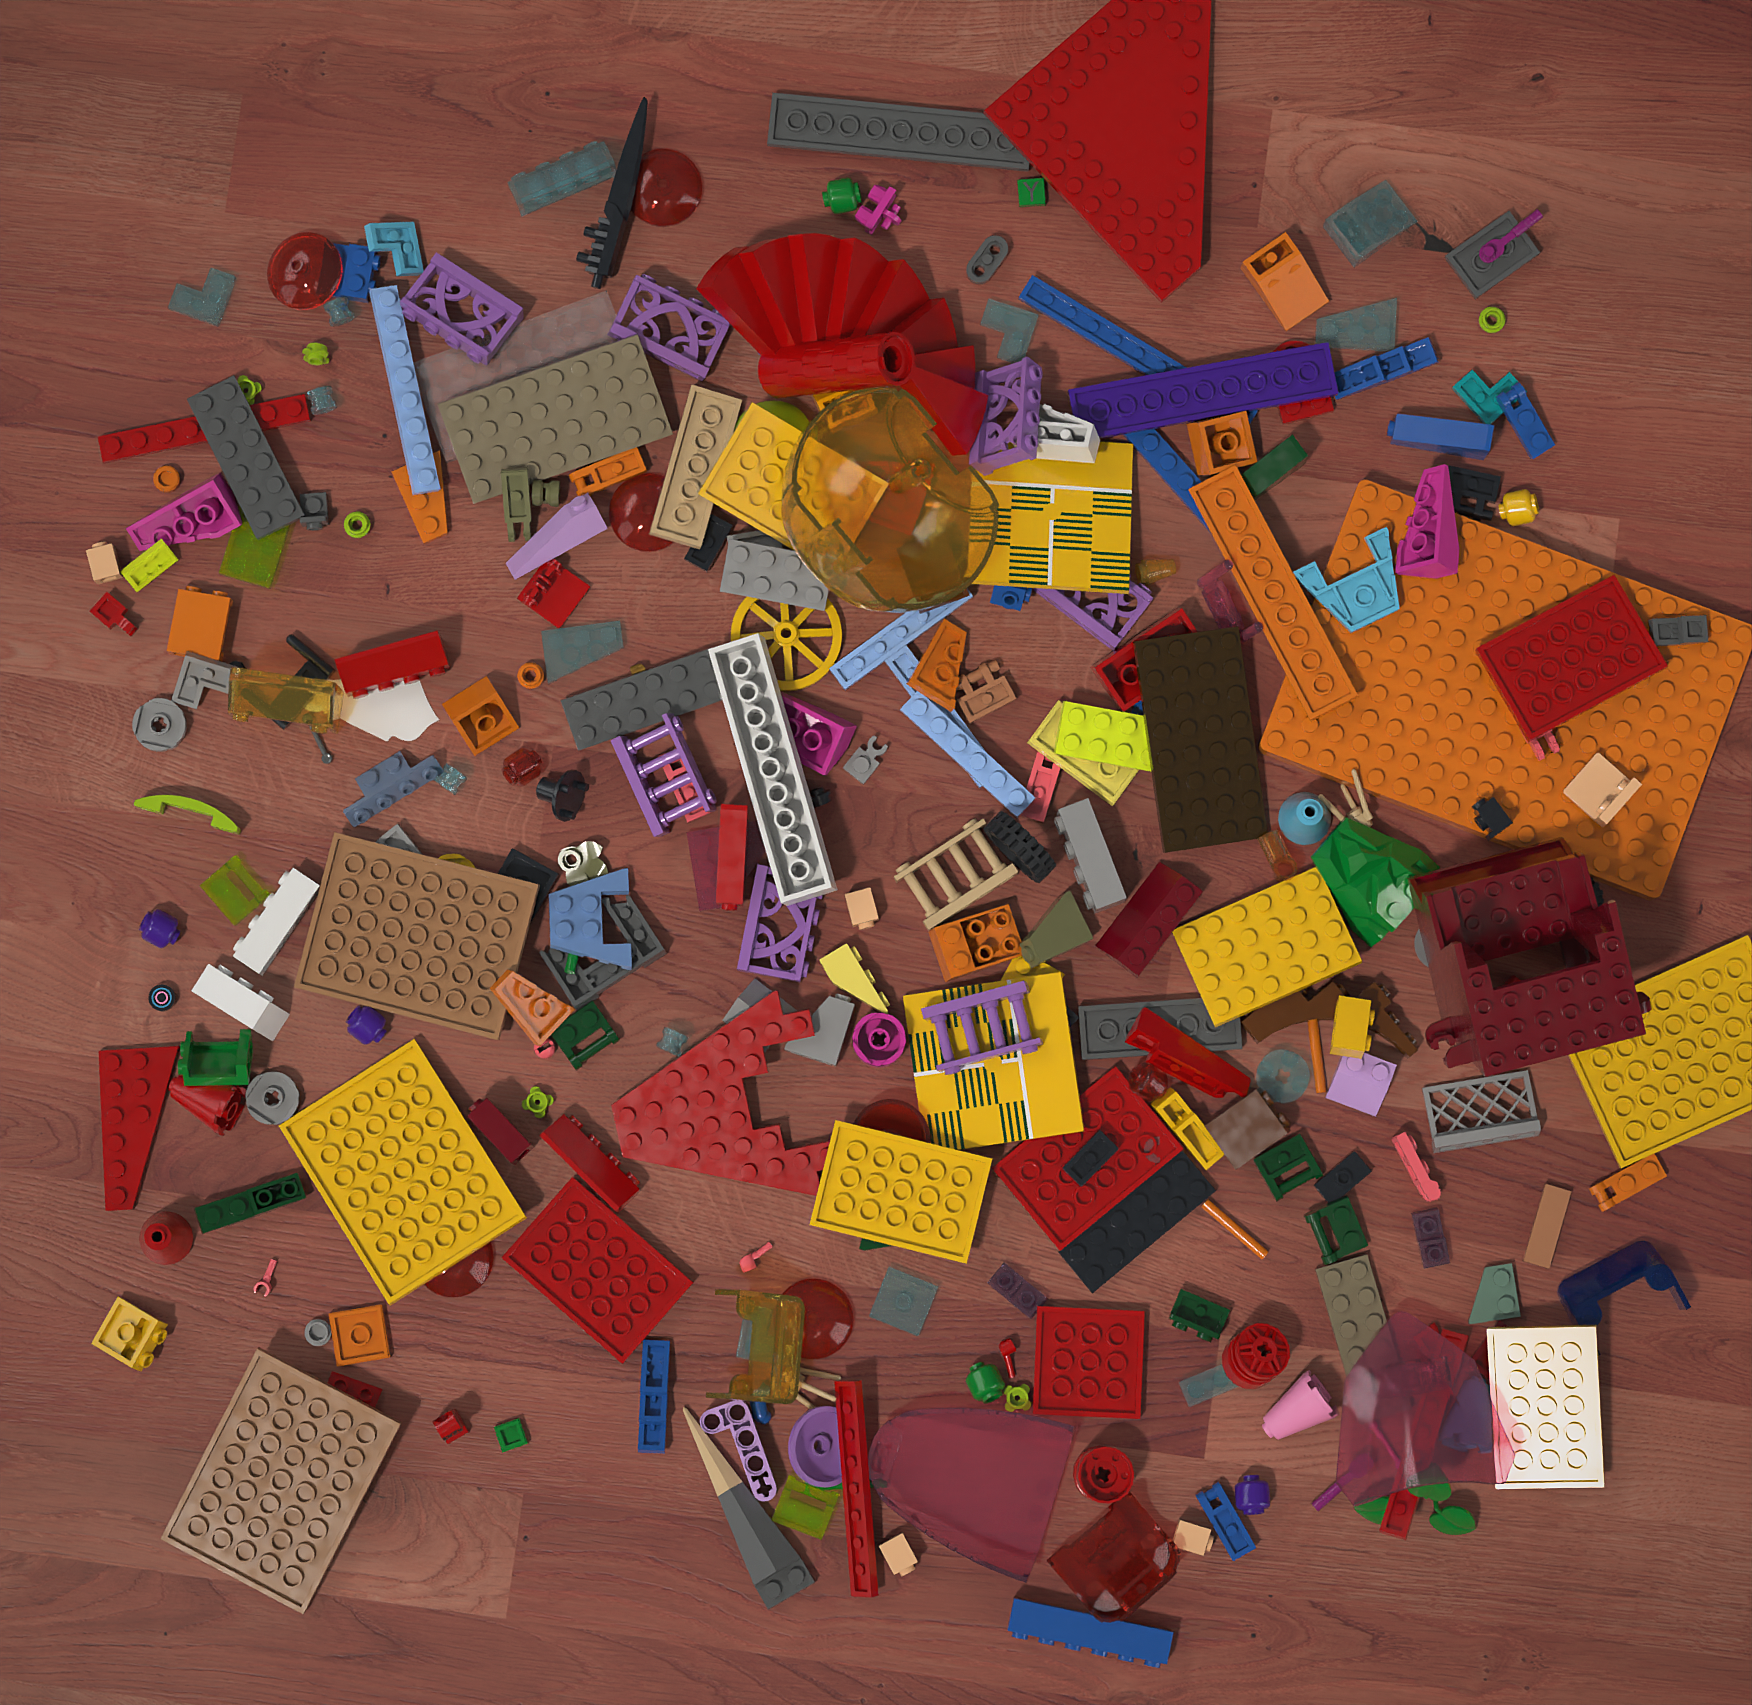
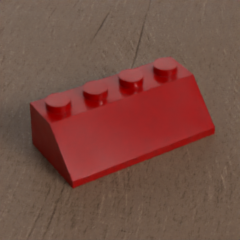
M1176 608L1090 668L1106 692L1124 712L1141 700L1133 641L1195 633L1198 631L1184 610Z
M438 630L334 659L345 693L348 697L353 696V699L368 696V691L379 689V692L393 689L394 684L404 681L405 685L420 681L419 677L430 674V677L441 676L446 673V669L450 668L443 639Z
M563 1114L539 1136L603 1200L619 1213L641 1191L637 1187L640 1181L630 1171L625 1175L618 1168L621 1162L611 1152L606 1156L599 1149L602 1143L592 1134L587 1137L580 1130L583 1125L573 1115L568 1118Z

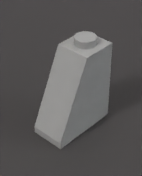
M837 993L835 998L829 996L811 1016L815 1036L788 1041L784 1050L836 1067L855 1004L850 1003L851 998Z

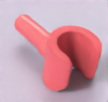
M770 1242L766 1243L756 1252L741 1258L739 1264L744 1273L757 1268L754 1259L759 1258L772 1248Z
M270 1260L263 1279L254 1286L255 1294L259 1289V1285H264L267 1289L264 1297L270 1294L272 1291L270 1280L277 1261Z

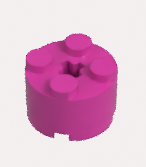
M886 1013L868 1014L855 1026L852 1036L853 1048L858 1058L869 1066L875 1068L890 1066L904 1052L906 1045L905 1030L899 1020L892 1015ZM884 1034L886 1036L884 1039L885 1045L882 1047L879 1044L874 1046L872 1044L874 1042L873 1035L882 1036Z

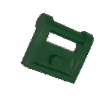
M593 1001L564 1020L551 1034L576 1071L583 1066L582 1063L609 1044L613 1043L614 1045L620 1041ZM601 1028L606 1033L604 1036L575 1055L571 1050Z
M1301 1134L1253 1159L1276 1202L1283 1199L1284 1194L1313 1178L1317 1180L1323 1176ZM1306 1161L1309 1169L1277 1186L1274 1178Z
M1347 1195L1304 1214L1306 1223H1310L1323 1254L1321 1259L1324 1265L1333 1263L1341 1257L1368 1246ZM1321 1217H1327L1339 1248L1332 1250L1321 1224Z

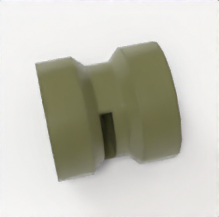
M533 480L532 506L549 504L551 507H559L560 481L552 480L550 483H544L542 480Z

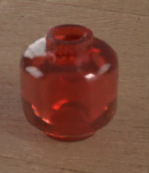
M522 747L503 760L501 771L509 784L524 787L540 776L542 760L536 751L532 750L530 752Z
M1141 1063L1134 1067L1129 1074V1089L1145 1101L1152 1102L1160 1099L1168 1090L1167 1074L1152 1063Z

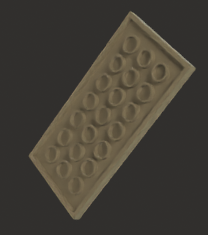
M638 334L437 404L473 504L503 494L501 469L528 468L529 484H532L533 480H544L673 435Z

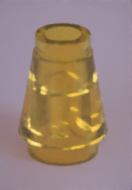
M1141 560V563L1135 564L1137 580L1141 584L1150 585L1176 574L1174 560Z

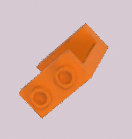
M186 586V590L178 589L167 652L170 655L185 657L186 651L223 662L224 653L222 648L230 606L233 607V600L227 597L228 593L221 591H212V594L201 593V588Z

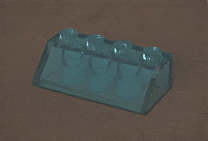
M598 141L588 143L583 147L584 150L575 154L573 151L561 155L559 157L560 160L554 163L544 162L536 166L533 172L528 174L521 172L512 176V181L507 182L521 217L613 178L616 173V166L605 142L598 143Z

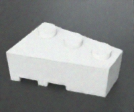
M1040 404L1036 458L1095 463L1100 438L1094 424L1068 413L1062 414L1046 404Z
M208 964L191 991L273 1041L290 1014L272 1003L274 998L262 990L258 994L253 992L251 989L254 985L240 977L238 981L231 978L233 972L219 965L216 969Z

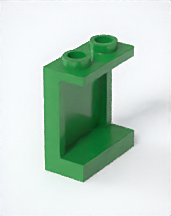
M240 1029L239 1041L194 1042L192 1031L186 1032V1039L181 1041L180 1053L183 1059H178V1074L183 1075L184 1086L249 1085L253 1055L251 1029Z

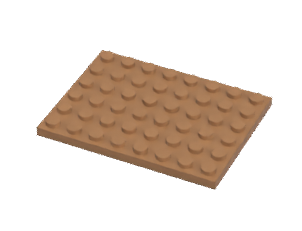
M334 832L294 987L500 1040L507 1010L490 990V987L506 970L518 972L540 885Z
M259 1347L250 1361L161 1540L304 1614L402 1422Z

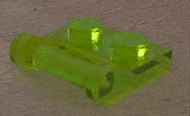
M237 855L228 860L199 885L234 926L238 925L258 906L263 904L270 895L267 889L263 890L242 866V860ZM233 870L255 896L250 902L226 876L230 871Z
M788 1475L771 1521L822 1540L839 1493L831 1491V1493L797 1481L796 1477ZM794 1490L827 1503L826 1507L823 1510L789 1497L790 1493Z

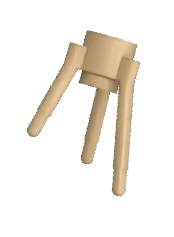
M1352 769L1351 773L1362 808L1356 806L1347 787L1341 784L1340 787L1352 809L1347 813L1349 819L1370 827L1373 825L1371 820L1373 816L1368 808L1357 771ZM1322 794L1318 796L1340 821L1344 819V816Z
M797 1365L794 1368L786 1366L778 1386L783 1387L784 1393L793 1396L807 1408L812 1409L815 1406L796 1392L800 1391L801 1388L833 1402L836 1401L835 1396L805 1383V1376L801 1374L832 1380H841V1376L805 1369Z

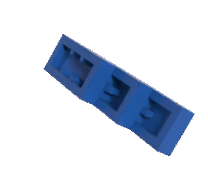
M1427 337L1408 346H1401L1379 356H1372L1334 372L1338 395L1335 396L1336 400L1388 383L1439 363L1431 339Z
M643 1340L638 1453L665 1454L670 1341Z

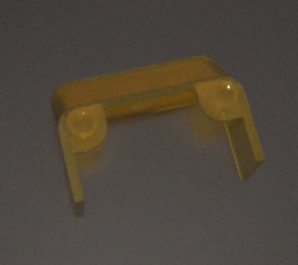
M230 668L228 714L232 717V720L248 722L249 718L260 717L306 724L312 727L311 731L315 733L327 734V730H330L332 733L338 734L344 691L335 682L244 668Z
M715 1289V1295L737 1297V1314L744 1320L752 1321L748 1374L735 1375L730 1381L729 1393L706 1392V1398L772 1404L793 1403L797 1398L805 1314L803 1301L797 1296L747 1290Z

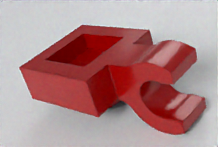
M108 592L89 611L110 630L117 624L130 637L137 631V628L124 617L128 609Z

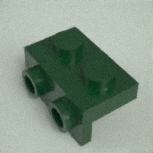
M1180 1289L1168 1319L1173 1321L1171 1326L1185 1332L1188 1328L1198 1331L1196 1337L1211 1343L1213 1338L1219 1340L1230 1310Z

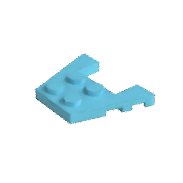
M1387 527L1364 538L1376 563L1327 586L1315 561L1293 572L1295 578L1350 633L1400 609Z

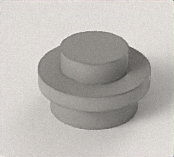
M322 1319L310 1321L304 1332L306 1340L314 1346L326 1344L332 1335L330 1325Z

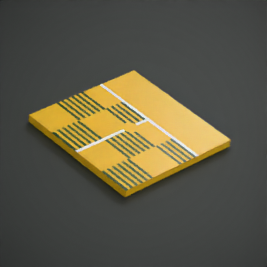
M1011 442L1007 444L1008 449L1014 448ZM1100 442L1095 463L1037 458L1033 460L1026 459L995 469L992 474L986 476L973 468L969 584L1128 594L1133 444Z
M1061 972L903 996L923 1142L962 1150L1084 1132ZM1026 981L1030 993L1024 994L1025 999L1022 1001L1032 1039L1041 1038L1043 1041V1045L1037 1046L1038 1051L1022 1054L1021 1050L960 1067V1072L951 1075H945L944 1071H937L936 1065L945 1063L935 1024H932L931 1020L926 1021L923 1019L921 1008ZM1008 999L998 1001L997 1011L1006 1045L1010 1046L1021 1043L1022 1039L1012 1002L1009 1003ZM982 1006L972 1008L973 1013H971L980 1052L984 1053L995 1050L996 1046L986 1009L983 1010ZM957 1013L946 1015L947 1020H945L955 1060L969 1057L970 1052L961 1018L957 1017Z

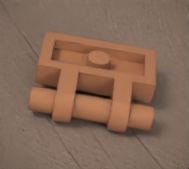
M996 660L987 665L986 663L979 665L977 670L966 676L965 674L958 676L959 684L956 692L963 689L965 696L957 699V702L969 724L1017 699L1004 675L994 680L992 673L1000 670ZM984 678L987 684L973 691L971 684Z

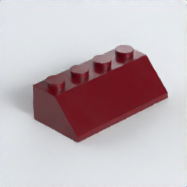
M1159 862L1095 947L1134 977L1138 978L1203 891L1181 874Z

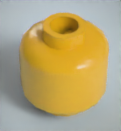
M1527 489L1506 493L1503 496V503L1499 504L1501 519H1507L1511 526L1533 522L1536 514H1539L1535 493L1531 494Z

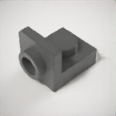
M327 493L300 494V507L305 517L300 518L302 527H307V530L316 531L322 530L325 525H329Z

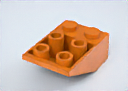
M1286 232L1242 262L1240 269L1285 332L1329 303L1328 298L1302 254Z
M1009 904L934 927L928 932L945 982L1022 956L1019 945L1021 939Z

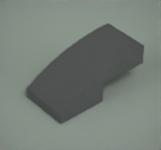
M1706 615L1648 620L1649 634L1656 646L1709 642Z

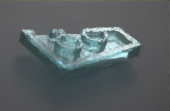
M1397 298L1317 319L1315 344L1328 342L1329 348L1394 350Z
M620 621L541 631L548 685L567 674L578 671L580 668L624 648Z

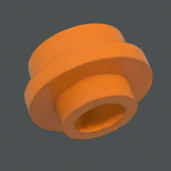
M529 662L519 668L517 678L524 688L535 689L542 684L544 672L538 664ZM534 672L536 677L534 680L529 681L526 679V674Z

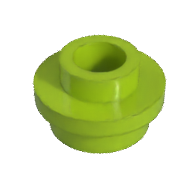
M1487 307L1479 316V325L1487 333H1497L1505 324V315L1497 307ZM1490 316L1494 317L1496 324H1489L1487 318Z
M352 512L344 521L346 533L353 538L364 537L368 534L371 527L369 518L362 512ZM356 521L362 522V527L359 530L353 528V523Z

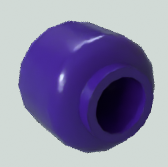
M156 909L153 912L148 911L139 926V930L142 931V939L160 949L166 947L168 943L173 945L180 934V930L177 929V918L160 909Z
M357 1006L346 1020L348 1024L347 1032L364 1045L370 1044L372 1041L378 1043L387 1031L383 1028L386 1023L385 1017L369 1006Z
M1259 1475L1243 1476V1481L1235 1485L1236 1507L1243 1511V1515L1264 1514V1509L1269 1508L1271 1504L1269 1484L1267 1481L1260 1480Z

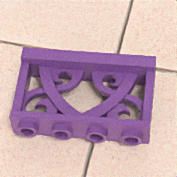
M437 252L408 293L400 300L402 314L405 318L412 322L418 321L424 325V329L431 335L436 336L438 334L445 339V342L450 347L456 350L458 348L463 350L473 362L477 364L481 362L486 366L514 328L524 319L521 306ZM435 274L439 275L436 289L426 287ZM453 286L460 289L458 294L445 293V291L452 293L451 288ZM431 294L435 296V299L426 298L423 300V303L430 305L429 309L423 310L416 305V299L420 295ZM469 295L473 297V313L477 320L463 323L450 322L445 308V300L459 301ZM481 305L489 308L488 311H483L485 317L478 310ZM506 318V323L496 333L492 325ZM487 329L492 337L491 342L487 346L480 347L473 342V338L479 336L484 341L482 330Z
M642 274L641 277L636 275L607 335L616 340H621L638 334L645 354L703 381L730 323L716 309L710 311L703 308L704 304L701 301L691 297L687 300L679 296L680 292L670 286L663 288L655 284L656 280L648 275ZM640 291H647L653 297L652 302H646L642 298V304L647 309L644 312L635 303V295ZM660 297L669 301L670 303H664L660 305ZM630 306L632 311L638 316L627 327L621 326V321ZM677 312L684 323L688 337L678 336L672 338L665 346L658 344L660 332L656 323L651 318L664 313ZM689 312L697 315L698 317L693 321ZM705 321L712 323L716 330L715 336L710 340H699L697 335H704L709 331L703 330L701 323ZM645 322L653 330V335L651 337H645L643 335V330L649 329L647 326L643 325V323ZM678 342L689 344V347L682 345L684 348L682 353L676 352L674 348ZM698 345L711 346L703 365L697 363Z
M1029 357L1022 358V361L989 372L985 370L975 372L974 390L987 394L988 400L980 430L970 449L969 465L984 476L992 474L995 469L1026 459L1033 460L1037 457L1040 391L1043 374L1041 366ZM1005 382L1004 386L999 385L1000 383ZM1008 399H1010L1019 410L1012 422L1004 430L996 423L997 416L1003 411ZM1011 442L1012 444L1017 445V447L1008 449L1007 444Z
M1129 580V594L1136 597L1137 607L1130 612H1123L1117 609L1118 605L1127 606L1130 604V602L1128 603L1123 600L1125 594L1107 593L1108 605L1092 603L1082 610L1078 607L1081 597L1080 591H1075V595L1069 598L1064 595L1065 590L1032 588L1034 592L1112 651L1119 646L1153 601V597L1150 596L1152 592L1141 583L1136 585L1131 580ZM1094 609L1108 611L1107 615L1100 612L1102 615L1100 619H1095L1092 615ZM1116 615L1130 618L1117 636L1111 632Z
M757 864L737 970L800 983L801 977L807 978L809 962L805 961L807 951L812 952L815 937L810 935L812 925L817 926L820 910L815 909L817 899H822L823 895L786 906L793 915L797 928L784 940L775 944L774 936L770 929L758 923L759 917H768L778 912L782 903L780 902L776 885L766 881L767 875L773 876L771 867ZM775 896L779 899L772 909L765 908L764 901L766 899H771L773 903ZM809 906L807 920L805 922V919L799 908L802 909ZM765 933L768 936L769 947H766V940L764 943L757 941L759 934ZM803 936L801 950L799 951L792 945ZM781 952V958L786 963L787 955H795V966L790 970H782L776 963L775 954ZM770 956L773 969L750 965L751 959Z

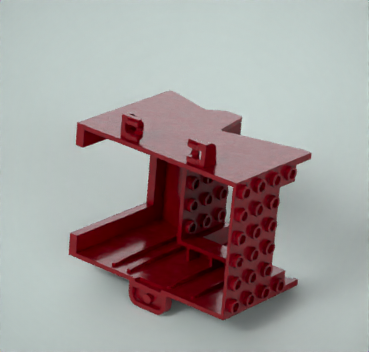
M1563 837L1407 878L1441 1020L1427 1027L1425 1032L1426 1042L1433 1050H1438V1042L1446 1040L1448 1045L1452 1046L1448 1049L1445 1058H1443L1447 1068L1472 1062L1487 1077L1646 1034L1642 1014L1651 1011L1652 1005L1650 998L1644 992H1636L1616 902L1614 900L1607 901L1598 907L1585 856L1580 851L1573 854ZM1560 942L1566 969L1495 988L1492 987L1488 966L1485 961Z

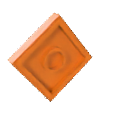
M382 1304L328 1313L337 1367L391 1358Z

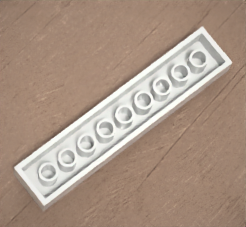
M757 633L708 649L780 902L789 906L837 891L838 889L765 637Z

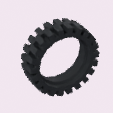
M1000 811L984 827L985 833L993 841L994 845L1034 882L1040 883L1056 867V863L1050 857V854L1044 850L1045 848L1007 813Z

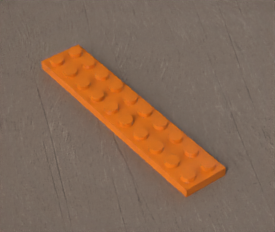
M1236 465L1188 489L1310 721L1312 722L1358 698L1355 688Z

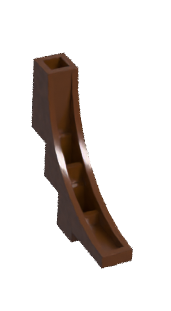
M1332 982L1308 1002L1305 998L1308 994L1302 989L1255 1010L1240 1024L1258 1044L1274 1032L1294 1024L1308 1022L1313 1019L1334 1020L1336 1002L1339 995L1346 997L1350 995L1340 983L1336 985ZM1374 982L1355 997L1371 1000L1370 1009L1375 1010L1373 1025H1368V1030L1375 1032L1393 1044L1408 1059L1418 1051L1415 1047L1417 1042L1409 1032L1405 1034L1397 1026L1400 1024V1021L1391 1011L1387 1013L1384 1010L1392 1003L1389 999L1391 994L1383 984L1378 986Z

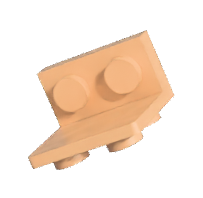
M1596 753L1563 790V793L1596 823L1604 827L1642 784L1636 778L1629 780L1600 753Z

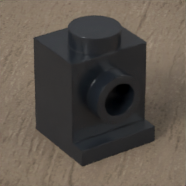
M1484 797L1472 806L1474 809L1473 813L1476 815L1474 821L1482 831H1488L1489 834L1485 837L1488 841L1513 823L1494 797L1489 801Z

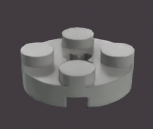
M154 698L136 710L132 721V728L137 740L145 748L155 752H165L175 749L183 740L187 729V721L184 712L174 702L164 698ZM159 718H163V722L167 724L166 729L156 732L157 729L153 726V722H158Z
M267 1072L256 1076L246 1090V1104L249 1113L263 1124L280 1125L293 1117L299 1107L300 1092L295 1082L289 1076L280 1072ZM277 1091L279 1093L277 1096L280 1100L279 1103H273L269 1106L267 1104L269 1099L266 1097V1094L268 1092L273 1094Z

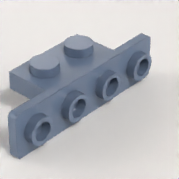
M399 751L355 778L365 797L344 809L343 812L352 826L356 827L382 810L389 808L403 797L410 795L429 781L434 780L444 771L434 755L410 768Z

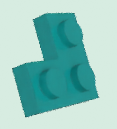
M1471 370L1452 387V390L1483 424H1492L1504 413L1496 400V396L1502 392L1507 393L1510 391L1511 386L1516 384L1518 380L1509 372L1490 389ZM1513 400L1511 405L1515 404L1518 400Z

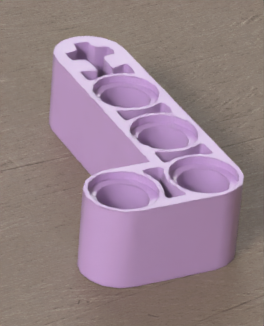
M736 1400L704 1412L700 1418L701 1428L710 1434L730 1428L755 1498L760 1501L771 1500L777 1492V1485L748 1405L744 1401ZM738 1404L744 1407L745 1416L743 1419L734 1420L731 1417L730 1409L732 1406ZM716 1414L719 1417L720 1424L716 1429L706 1427L705 1418L707 1415ZM744 1430H749L754 1434V1442L749 1446H745L739 1441V1435ZM759 1456L762 1458L763 1467L761 1470L752 1471L749 1468L748 1460L750 1457ZM765 1471L769 1475L768 1477H763L765 1484H771L772 1486L769 1496L766 1497L763 1493L759 1494L757 1491L761 1487L759 1479L755 1482L752 1479V1476L761 1475Z

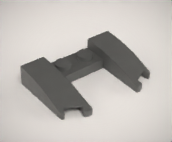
M626 895L627 903L611 904L610 898H604L601 901L627 940L625 944H631L632 970L622 969V966L611 963L605 964L599 961L582 970L577 962L575 974H568L564 972L568 957L567 952L550 948L548 953L540 951L542 958L577 1011L599 998L600 993L642 966L646 968L667 954L630 895Z

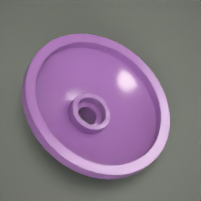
M818 1406L808 1410L796 1421L790 1433L788 1442L790 1463L795 1473L804 1482L812 1486L826 1488L842 1483L836 1407ZM815 1441H817V1443H818V1446H817L816 1449H814V1443H815Z

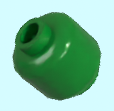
M850 177L829 181L827 183V191L822 192L825 207H830L834 214L855 211L858 208V203H862L859 183L854 182Z
M979 1362L970 1367V1373L967 1375L965 1382L976 1401H983L984 1404H988L1003 1395L1002 1390L1005 1387V1382L995 1365H985L984 1362Z

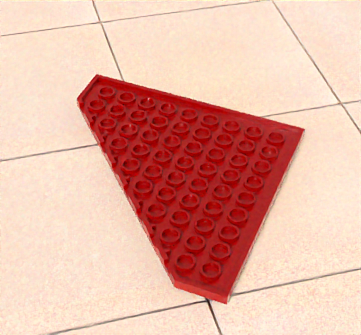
M1110 0L989 105L983 113L1160 303L1165 301L1201 268L1211 0Z

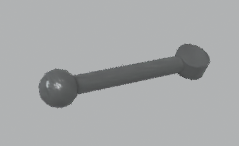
M305 713L303 721L308 724L322 753L321 759L323 763L330 764L333 758L327 753L312 722L313 716L311 713Z

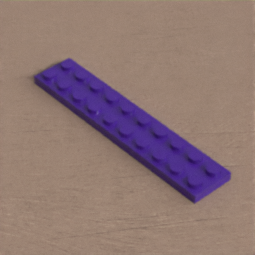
M1326 342L1069 389L1068 395L1072 415L1094 424L1099 438L1102 439L1205 420L1241 411L1249 412L1337 396L1338 389L1329 343Z

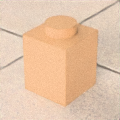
M107 541L98 542L92 545V549L86 550L93 580L97 584L123 578L120 572L121 567L117 551L112 543L108 544Z
M871 888L845 894L852 926H858L859 930L874 927V922L879 921Z
M1178 1520L1171 1546L1204 1556L1205 1550L1210 1552L1214 1536L1210 1535L1211 1529Z
M903 1532L879 1545L894 1575L900 1573L902 1577L915 1570L913 1564L917 1563L918 1560Z

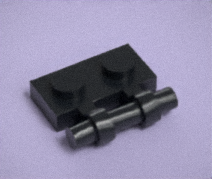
M1449 465L1454 513L1472 517V520L1480 521L1481 519L1491 521L1493 511L1483 509L1484 503L1495 504L1501 476ZM1461 497L1476 500L1475 507L1460 504Z

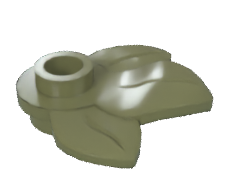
M586 841L578 847H565L559 853L558 863L566 871V881L570 887L589 881V879L609 874L606 864L598 858L603 846L593 841ZM568 855H574L576 857V863H569L567 859Z

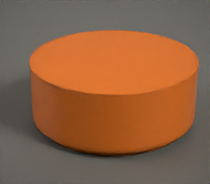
M162 466L155 471L153 482L159 491L172 493L180 486L181 478L175 468Z

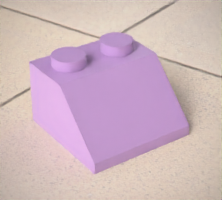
M1366 1053L1363 1054L1362 1059L1340 1056L1325 1098L1376 1117L1397 1065Z

